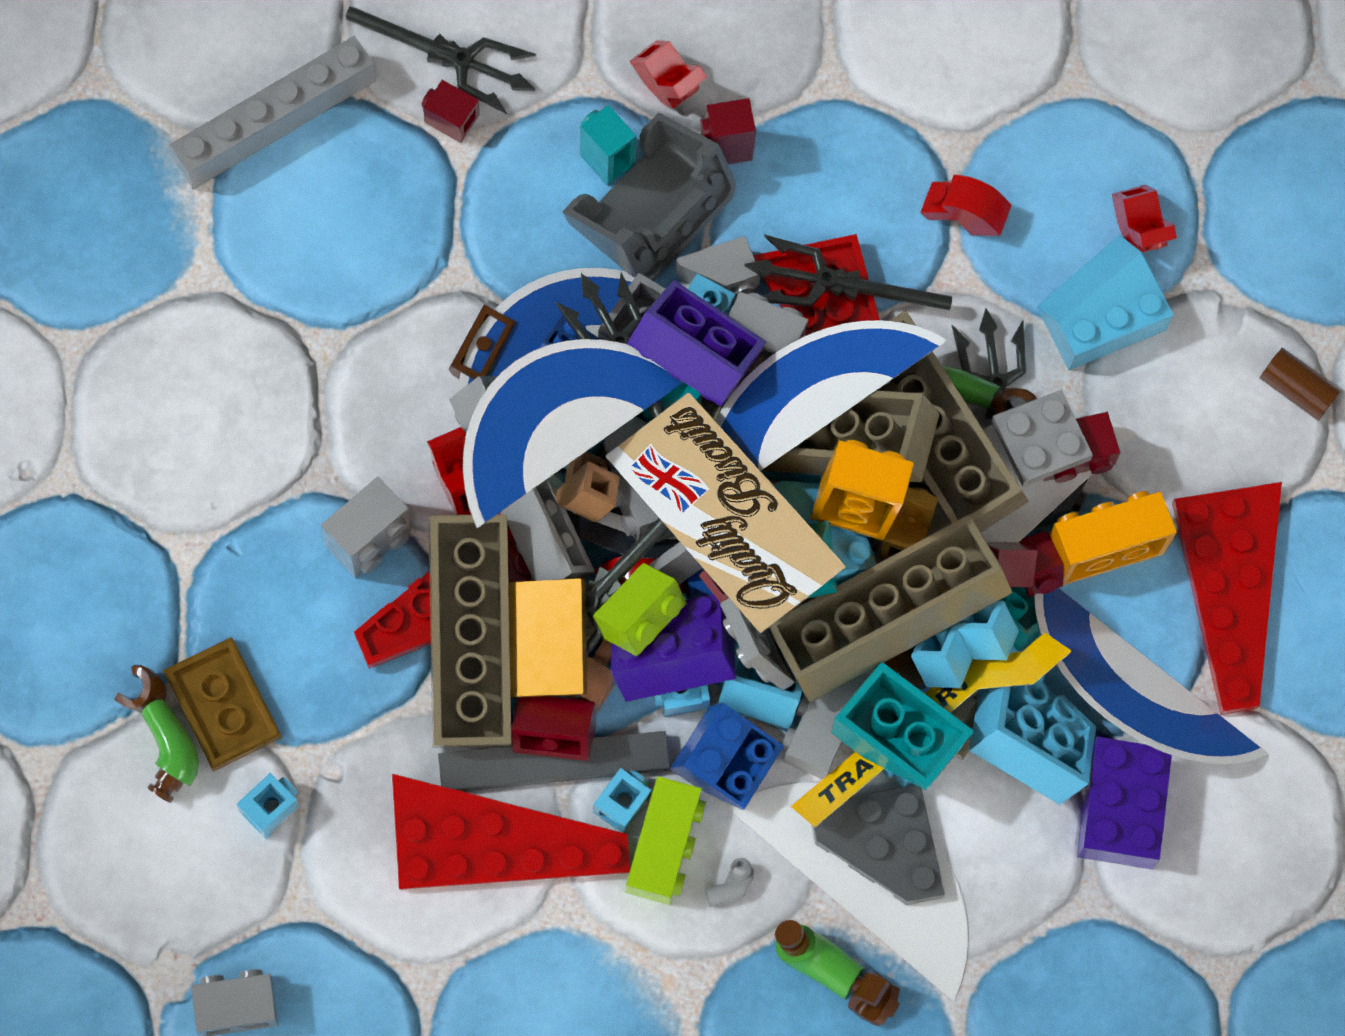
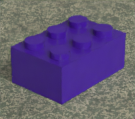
M673 280L646 311L627 344L639 351L643 357L651 359L666 369L674 378L682 380L697 390L705 399L722 406L745 377L766 344V341Z
M714 594L685 600L687 604L681 609L679 614L663 628L638 656L612 643V676L626 702L736 679L735 639L730 636L723 624L726 616L720 605L721 603Z
M1096 737L1094 740L1089 784L1085 787L1077 851L1078 858L1153 869L1161 856L1172 755L1147 744Z

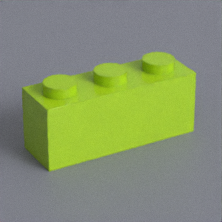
M657 776L627 880L625 893L670 905L673 895L680 897L686 874L679 872L683 858L691 859L696 841L695 837L689 836L693 822L701 823L706 801L700 800L702 788Z

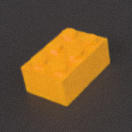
M839 440L821 478L810 519L818 522L828 520L832 526L883 541L903 505L914 462L905 460L903 455L896 452L885 451L881 453L868 449L866 444L856 440H847L846 442Z
M1141 491L1127 498L1128 501L1114 505L1112 501L1095 506L1091 513L1079 516L1078 512H1073L1058 518L1050 533V537L1064 564L1063 585L1164 555L1177 531L1162 492L1149 494L1148 491Z

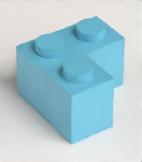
M997 601L917 644L911 658L926 687L961 688L973 659L1007 660L1019 631L1005 602Z

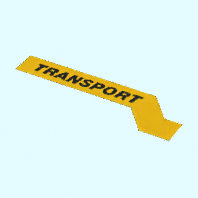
M1043 633L1025 650L1011 652L1007 660L973 659L961 688L931 687L924 694L951 713L978 689L1034 684L1072 651L1047 633ZM854 752L790 807L812 826L816 827L884 770V768Z

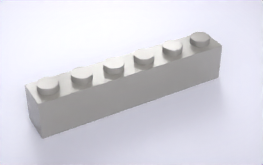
M354 35L169 144L173 161L194 190L376 82L374 62Z
M479 376L449 399L455 411L456 420L462 426L465 434L479 400L498 376ZM550 477L500 513L501 515H507L508 527L516 541V548L523 556L530 571L532 581L585 579L595 571L565 508L557 504V491Z

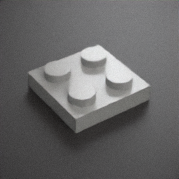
M1062 390L994 415L992 418L994 428L1022 487L1092 459L1093 454Z
M730 598L722 602L720 605L726 616L723 624L730 636L737 640L740 647L736 649V653L744 666L748 669L751 667L755 668L765 683L771 681L782 691L794 684L795 681L769 627L760 633Z

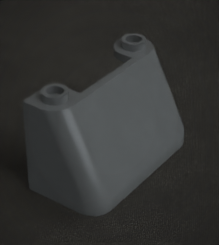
M658 113L641 130L639 144L644 156L599 202L589 194H582L573 199L562 211L568 223L629 275L635 278L640 273L652 281L669 266L729 203L736 188L735 178L719 144L661 113Z

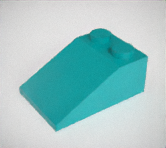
M883 662L879 664L837 714L831 734L860 756L926 791L974 733L971 728Z

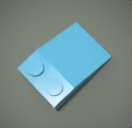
M736 640V679L724 681L718 704L725 703L740 715L789 729L800 701L802 688L784 655L783 658L795 683L782 691L771 681L765 683L755 668L751 667L748 669L744 666L736 653V649L740 647Z

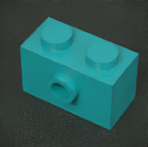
M607 105L600 111L594 110L582 120L580 126V156L608 186L635 165L637 135Z

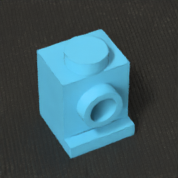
M707 685L687 689L682 694L671 692L653 696L655 707L662 706L664 717L707 710L710 703Z
M620 768L593 804V813L619 832L625 833L651 797L652 790L647 787L649 782L633 770L627 773ZM621 795H627L632 802L630 805L623 807L617 803V799Z
M269 773L236 805L241 815L267 839L271 832L299 807L298 801L295 798L298 791L285 777L278 781ZM270 800H275L279 803V806L273 812L265 809L266 803Z

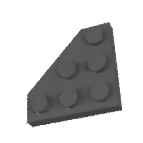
M914 785L852 796L816 827L812 826L815 845L827 853L831 852L846 862L848 867L872 883L876 882L894 894L893 897L905 905L944 898V887L921 787Z

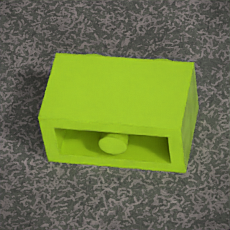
M643 563L593 616L605 640L638 656L663 628L679 614L687 603L674 578Z

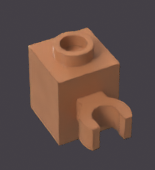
M604 639L593 659L587 656V695H566L570 699L579 698L586 701H595L596 714L616 685V681L612 676V670L607 668L612 662L611 642Z

